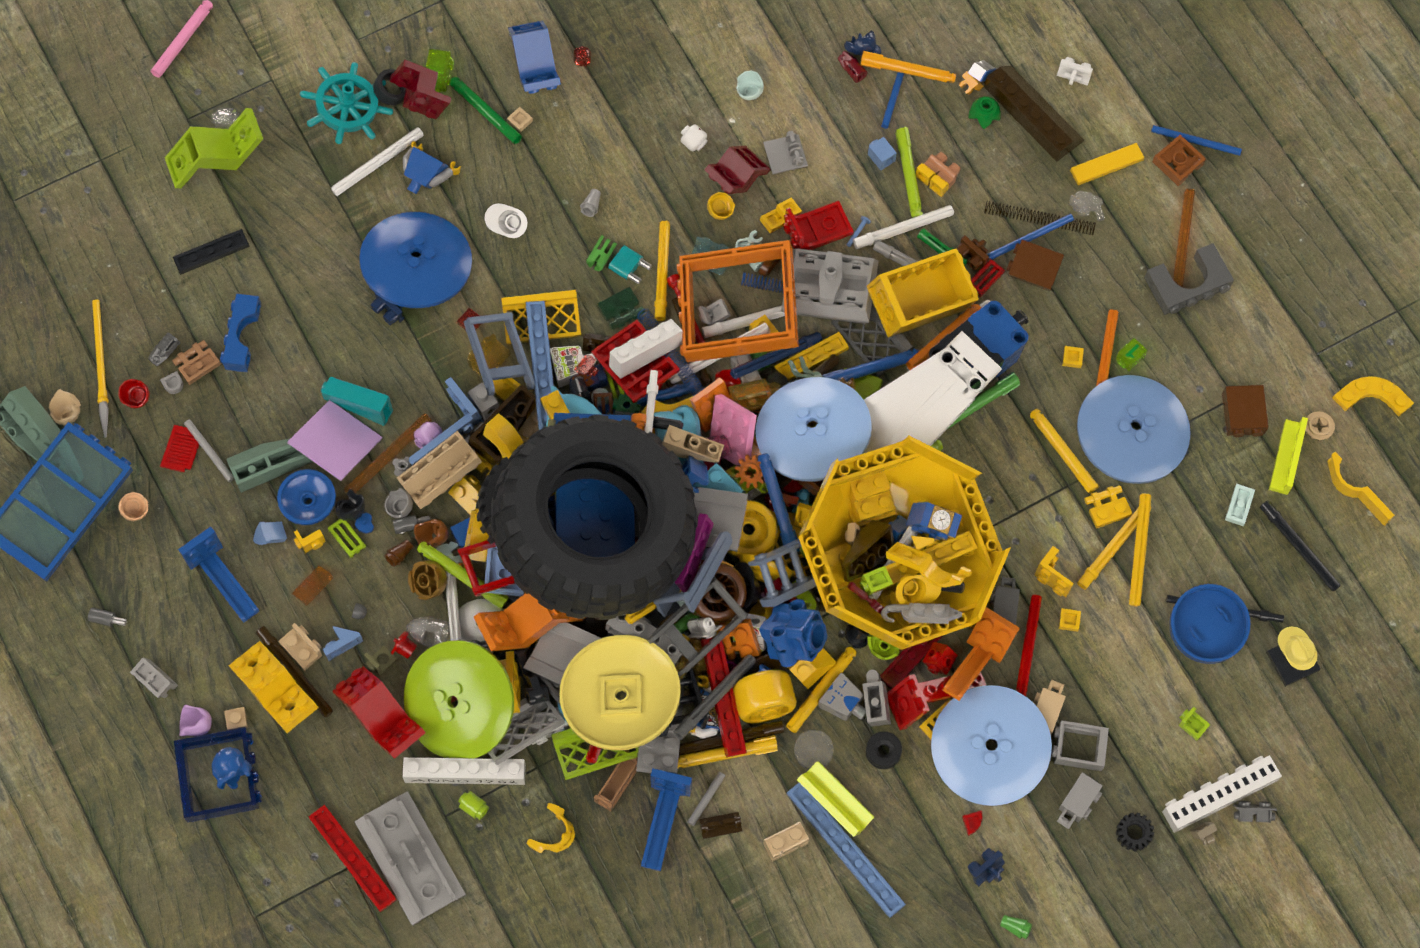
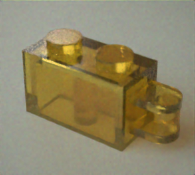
M766 379L728 387L730 400L749 411L761 409L770 396L781 388L777 382L767 384Z

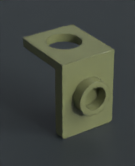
M385 646L379 649L372 657L367 652L364 654L366 659L365 665L371 672L376 671L379 675L396 662L397 658L390 654L391 652ZM381 654L389 656V661L386 664L378 662V657Z

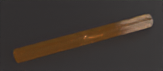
M1189 188L1184 192L1173 281L1180 287H1183L1195 196V190Z
M426 413L422 414L344 488L345 493L347 494L349 489L357 493L414 439V432L423 423L431 422V418Z

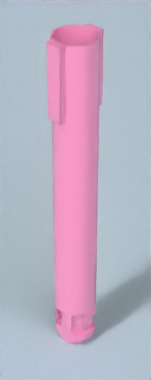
M204 0L202 5L200 4L151 69L152 75L160 78L209 14V10H212L213 4L209 0Z

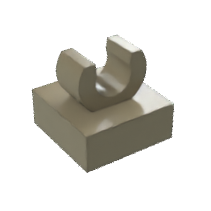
M1206 821L1190 830L1193 838L1202 840L1204 844L1210 845L1215 842L1212 833L1217 831V828L1212 822Z

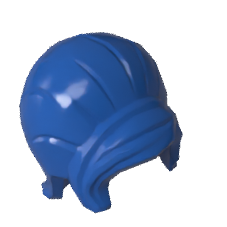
M233 747L221 749L214 756L211 765L212 773L218 781L217 787L219 789H224L226 783L230 788L237 789V782L240 776L246 775L248 777L252 770L251 764L244 759L243 753Z

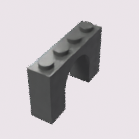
M1214 243L1197 249L1193 257L1204 277V283L1198 288L1186 289L1177 285L1164 263L1147 270L1144 279L1164 315L1169 313L1175 314L1183 307H1192L1202 299L1209 300L1219 292L1223 294L1231 289L1234 279Z

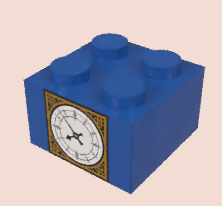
M918 502L912 504L906 525L912 527L911 531L920 534L924 532L928 533L930 538L947 540L948 538L956 537L962 515L929 502Z

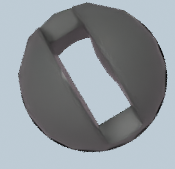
M356 603L351 618L363 619L367 614L366 607Z

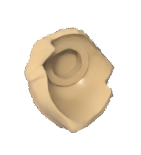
M59 389L51 399L48 408L51 412L50 416L55 423L65 426L68 422L73 424L78 419L81 404L74 394Z

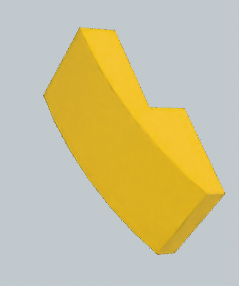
M792 197L777 204L776 209L760 217L761 223L770 234L783 227L786 208L790 207L793 215H800L802 213V210Z

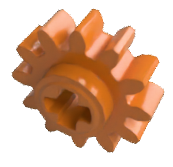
M746 454V461L740 458L738 462L741 466L737 465L734 467L735 470H739L735 475L736 478L741 477L739 484L746 482V488H749L751 484L757 488L758 481L764 484L765 481L762 478L763 475L759 465L760 461L757 460V454H754L752 459ZM750 467L751 469L756 470L754 475H752V473H748Z

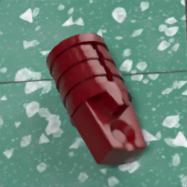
M843 51L837 58L855 83L862 81L867 76V70L849 52Z

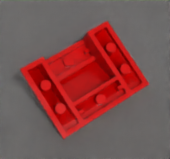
M635 320L591 351L593 356L633 403L647 395L646 391L650 381L651 370L658 371V386L680 371V368L670 357L666 358L664 355L621 379L609 367L610 352L614 348L624 345L630 339H635L646 331L638 320Z

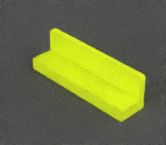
M819 761L797 779L853 837L859 835L874 819V816Z

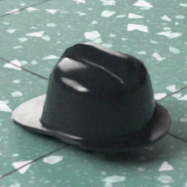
M741 562L735 566V569L742 575L746 584L747 595L742 609H747L751 604L758 602L761 597L762 588L761 584L754 577L751 567L747 563Z

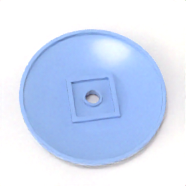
M824 377L803 378L777 390L763 405L756 423L758 448L761 454H769V460L772 461L774 470L788 478L807 482L824 480L831 463L837 458L841 461L863 454L867 449L872 432L871 416L863 398L847 384ZM811 421L818 423L813 428L807 426Z
M988 685L967 690L960 701L953 698L943 708L933 728L931 751L939 776L955 794L975 804L998 806L1023 798L1039 784L1046 773L1051 758V735L1043 714L1026 696L1006 687ZM989 739L997 742V748L993 751L986 748V742Z

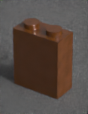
M1022 239L1021 243H1016L1013 253L1016 254L1014 261H1009L1006 271H1009L1008 276L1051 291L1064 255Z
M1226 386L1222 392L1227 436L1242 437L1244 435L1259 437L1265 434L1269 425L1264 386Z

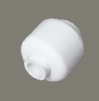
M696 124L691 127L687 125L681 131L683 135L681 143L692 152L700 151L708 142L706 139L707 133Z

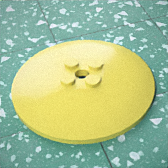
M614 635L590 643L574 656L563 674L559 696L565 720L582 740L606 750H629L649 743L669 726L679 706L681 687L674 663L659 646L654 643L650 644L646 639L637 636ZM623 691L627 694L622 700L616 698L618 692Z

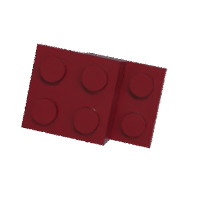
M404 59L391 75V83L406 88L403 107L412 112H418L428 118L437 119L451 102V97L435 91L438 76L436 71Z
M746 145L730 146L717 164H708L705 168L709 178L718 182L722 186L721 189L727 194L747 192L758 176L767 175L771 170Z

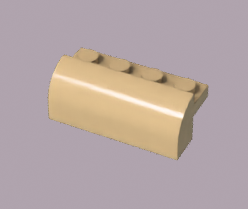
M456 431L398 476L397 479L418 507L422 509L428 506L437 496L445 493L454 483L459 482L468 472L476 469L482 461L461 434Z

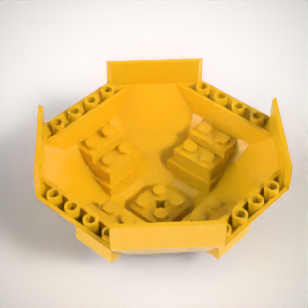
M910 435L901 442L841 461L837 458L832 462L798 536L826 612L901 650L979 622L1011 549L1009 547L1002 550L975 478L982 473ZM918 502H929L962 515L956 536L970 530L978 548L938 567L948 573H957L961 567L970 569L972 574L962 581L965 583L964 592L941 591L936 600L928 603L949 604V607L962 612V617L949 621V624L908 623L901 616V612H889L887 616L893 618L894 622L885 621L881 614L868 604L869 602L862 600L847 588L850 582L855 583L861 588V577L849 582L844 581L841 564L851 548L845 540V531L848 530V523H856L862 529L871 520L888 524L891 521H895L898 515L907 520L912 504ZM928 533L917 534L918 537L930 538ZM912 542L910 547L916 549L914 542ZM896 585L883 589L877 601L883 607L891 604H900L895 595Z

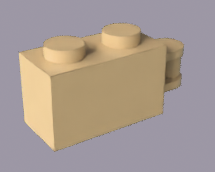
M1052 679L1048 689L1043 688L1041 693L1037 692L1033 701L1043 714L1049 727L1050 735L1054 730L1066 697L1061 695L1065 684ZM1051 688L1058 690V693L1051 691Z

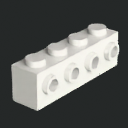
M672 319L662 322L657 327L645 331L635 339H630L624 345L614 348L610 352L609 367L621 379L682 345L683 330Z

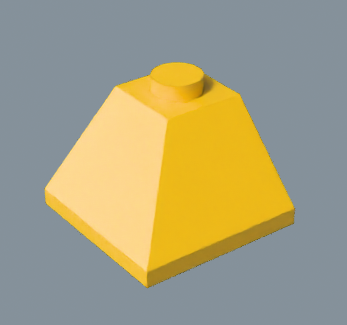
M823 648L812 662L797 660L793 666L787 668L809 689L837 662Z

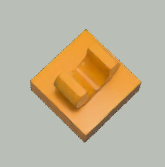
M968 71L962 75L965 80L959 84L962 88L968 84L969 88L965 91L968 95L974 89L980 91L984 87Z

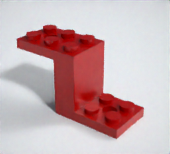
M365 667L354 670L347 680L338 683L332 691L340 701L349 707L375 743L394 759L426 733L421 726L408 717L383 682Z

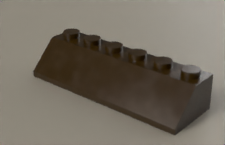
M1000 66L986 77L984 88L1056 162L1084 142V139L1012 66Z

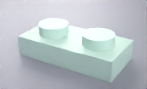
M1236 484L1225 518L1226 521L1244 526L1255 492L1254 489Z

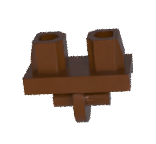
M964 235L957 247L958 252L962 257H965L967 254L971 257L967 264L973 271L980 266L983 268L989 259L986 255L988 250L985 248L987 242L984 239L980 242L976 239L971 241Z

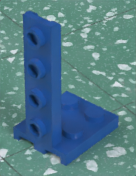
M210 526L178 550L191 570L198 565L201 566L244 623L257 614L259 609L216 554L223 546Z
M652 768L651 787L659 790L660 793L641 867L661 872L679 797H690L692 778Z

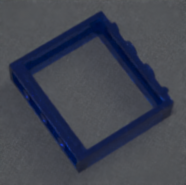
M246 727L174 741L183 816L187 823L259 809V802H262L260 790L256 788V783H259L258 772L254 771L253 764H256L255 752H251L250 746L254 742L252 733H249ZM242 739L245 760L252 767L251 774L248 776L251 801L194 812L186 750Z

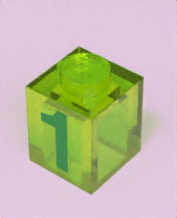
M1133 338L1118 352L1116 357L1117 363L1120 367L1126 368L1130 372L1145 358L1148 350Z

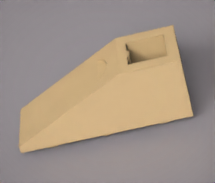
M669 425L662 441V445L669 452L673 451L677 457L688 458L690 455L696 460L715 463L719 462L724 447L723 444Z

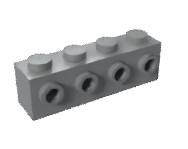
M626 614L609 619L606 623V630L613 635H631L646 640L657 629L644 617L633 624H628L624 619ZM664 633L652 642L670 657L675 667L684 656Z

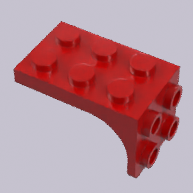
M839 201L800 215H793L790 207L786 208L783 228L786 234H790V242L793 249L813 250L854 233Z

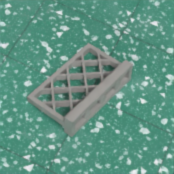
M524 698L520 703V713H513L512 721L507 731L509 732L513 729L512 734L506 733L503 738L509 739L508 744L499 743L488 754L495 764L499 765L560 727L565 721L550 701L529 706L526 698ZM536 718H543L542 723L534 722ZM549 718H557L553 723H547ZM530 719L529 723H523V721ZM519 728H527L524 734H517ZM532 729H539L535 734H530ZM515 739H522L519 744L513 745ZM498 750H505L503 754L498 757L495 756Z

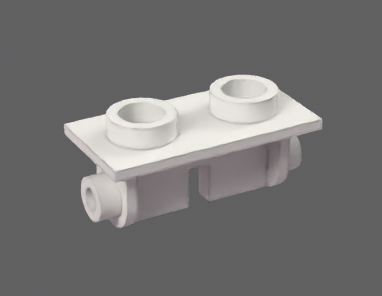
M711 618L690 619L687 627L691 634L688 637L696 639L706 637V639L715 636L717 634L716 631L722 626L715 625Z

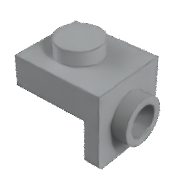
M723 299L717 300L706 308L703 306L698 307L700 311L699 317L704 324L713 325L731 316Z

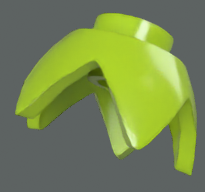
M871 634L868 636L869 649L876 658L889 660L899 654V648ZM882 643L887 644V645H888V648L883 649V648L881 647V644H882Z

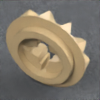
M1317 411L1307 416L1306 434H1309L1312 439L1321 441L1328 439L1334 433L1335 423L1327 413ZM1318 420L1320 426H1323L1320 432L1317 427H1314L1316 426Z

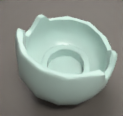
M752 70L745 71L737 78L736 89L742 99L754 100L762 94L764 84L757 72Z

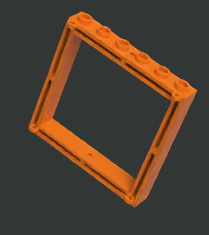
M790 240L679 256L680 263L677 264V272L680 275V280H677L679 291H681V296H678V303L681 307L679 321L682 323L681 329L683 330V344L680 345L681 356L685 357L687 363L799 347L794 260ZM782 259L786 331L695 344L692 272Z

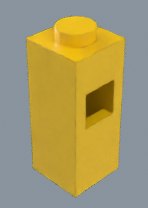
M478 509L477 511L471 510L465 547L486 541L489 538L488 533L483 534L480 529L482 522L477 521ZM487 550L470 554V560L486 562Z

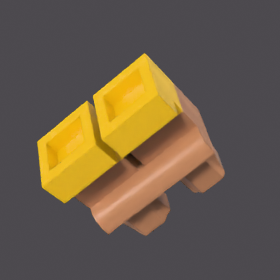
M942 152L935 156L931 154L924 164L921 163L916 169V177L925 185H929V188L940 197L951 188L960 172V166L956 163H952L949 167L945 165L948 158Z

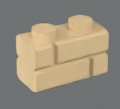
M798 822L764 839L763 844L773 862L797 850L798 847L801 848L807 845L809 838L801 822Z

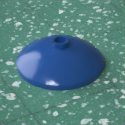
M311 469L300 470L289 475L280 485L277 495L278 506L282 514L289 521L299 525H312L322 521L331 513L336 501V492L331 480L323 473ZM307 500H312L310 504L305 503Z

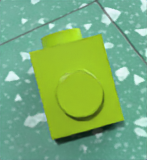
M1193 707L1190 711L1186 709L1179 717L1182 721L1178 726L1197 741L1211 724L1195 712L1196 708Z

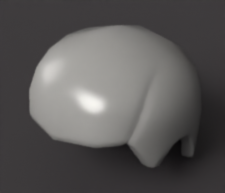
M399 488L396 491H390L389 496L385 500L384 507L388 515L399 519L406 517L412 511L413 500L407 491Z

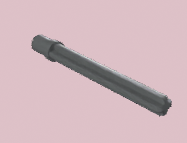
M750 654L747 655L682 720V723L673 731L675 736L682 740L693 730L696 724L755 664L756 659Z

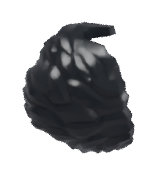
M349 489L347 492L349 499L337 501L335 504L336 515L343 521L357 520L365 510L363 496L361 494L357 495L353 490Z

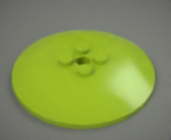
M452 640L432 646L415 661L405 683L404 708L408 717L426 732L418 740L431 752L443 758L475 759L490 752L505 737L513 717L514 693L510 678L496 656L476 643ZM452 696H455L458 700L456 707L451 704Z

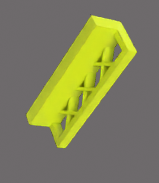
M1302 417L1300 422L1285 420L1269 490L1288 495L1292 489L1308 418Z

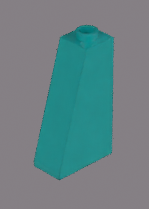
M330 377L322 385L321 393L324 400H330L337 406L382 426H385L393 412L390 398L385 394Z

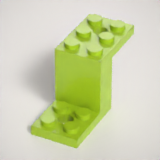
M246 108L229 129L190 126L165 156L175 188L182 189L199 168L237 170L263 140L252 108Z

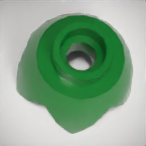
M988 96L977 98L969 110L968 118H977L981 127L985 129L993 120L1000 121L1001 111L999 104L995 99Z

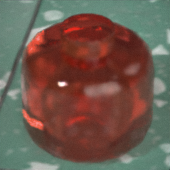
M584 46L576 48L573 52L574 63L578 66L589 65L591 63L590 49Z

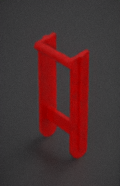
M486 540L457 549L476 597L516 584L513 576L483 585L479 584L469 555L496 547L495 542L490 544Z

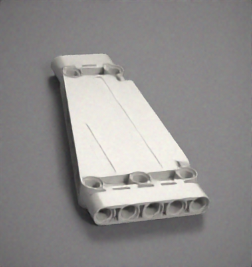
M961 331L945 349L864 399L869 409L872 423L871 438L864 453L901 442L908 435L931 446L973 403L975 397L983 391L1002 368ZM953 346L960 354L957 355L950 347ZM945 353L953 355L951 362H943L942 358ZM966 359L974 367L971 368L964 360ZM980 372L987 379V381L981 378L978 375V373ZM974 379L981 381L980 388L976 390L970 386Z

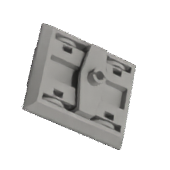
M793 249L797 315L862 324L869 323L872 299L866 286L876 278L878 260L843 255L839 252ZM783 297L781 312L785 313Z

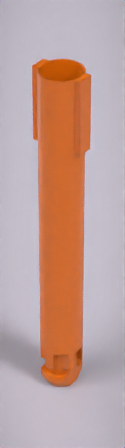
M973 304L971 308L969 307L906 362L908 369L912 370L926 361L930 349L947 334L963 324L972 314L979 311L981 306Z

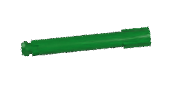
M452 77L450 79V86L454 87L453 89L506 138L513 144L521 141L522 135L462 80L460 81V78Z

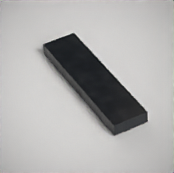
M240 229L173 256V259L181 275L250 246L243 230Z

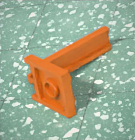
M721 378L715 380L690 399L692 407L699 417L700 428L705 433L711 429L715 395L722 394L730 399L725 382ZM754 437L751 459L754 454H757L758 460V456L761 455V453L758 448L756 438Z
M986 607L981 620L977 622L967 640V643L974 648L949 679L943 691L960 701L991 658L998 663L1002 661L1020 628Z

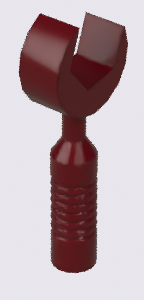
M850 582L847 588L862 600H867L868 604L881 614L884 607L875 598H869L868 594L855 583Z

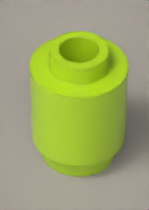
M471 791L463 793L458 801L460 803L459 808L474 819L478 818L481 820L489 810L486 802Z

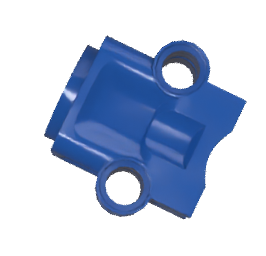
M801 599L793 600L789 604L781 603L772 609V615L759 628L761 636L767 644V652L770 659L779 660L783 667L793 666L797 660L812 662L827 641L826 626L820 612L807 609L805 602Z

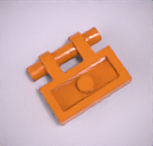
M744 619L722 639L725 654H727L730 660L736 658L735 651H739L741 658L749 654L755 657L761 653L751 619ZM724 622L718 624V625H721V626H722V627L719 629L718 633H719L724 627H726V624H725ZM734 636L736 642L731 643L730 637Z

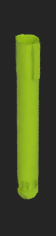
M903 127L896 130L898 150L900 151L910 212L914 218L922 215L923 212H921V200L911 151L908 127Z
M426 542L420 543L417 548L419 553L422 552L423 556L440 564L448 573L472 588L465 568L431 545L428 546ZM477 577L479 584L483 585L484 581ZM482 594L486 600L500 609L504 607L509 598L502 594Z

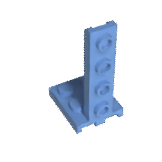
M451 377L445 381L448 386L446 391L465 416L409 458L411 465L422 459L456 431L461 435L467 434L480 421L484 423L477 409Z

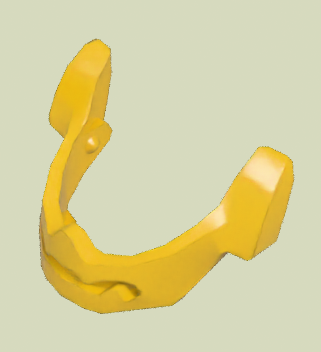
M548 803L547 808L556 814V818L564 822L566 832L562 834V840L555 844H545L529 839L527 845L538 853H542L544 850L553 852L569 848L575 838L573 824L563 815L565 810L552 803Z

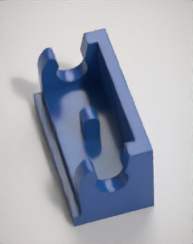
M689 455L682 464V470L688 476L694 493H699V489L695 488L693 484L698 482L703 486H707L709 483L707 466Z

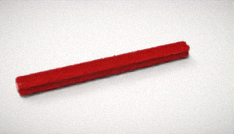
M1036 594L1032 595L1016 687V691L1024 696L1027 694L1042 596Z

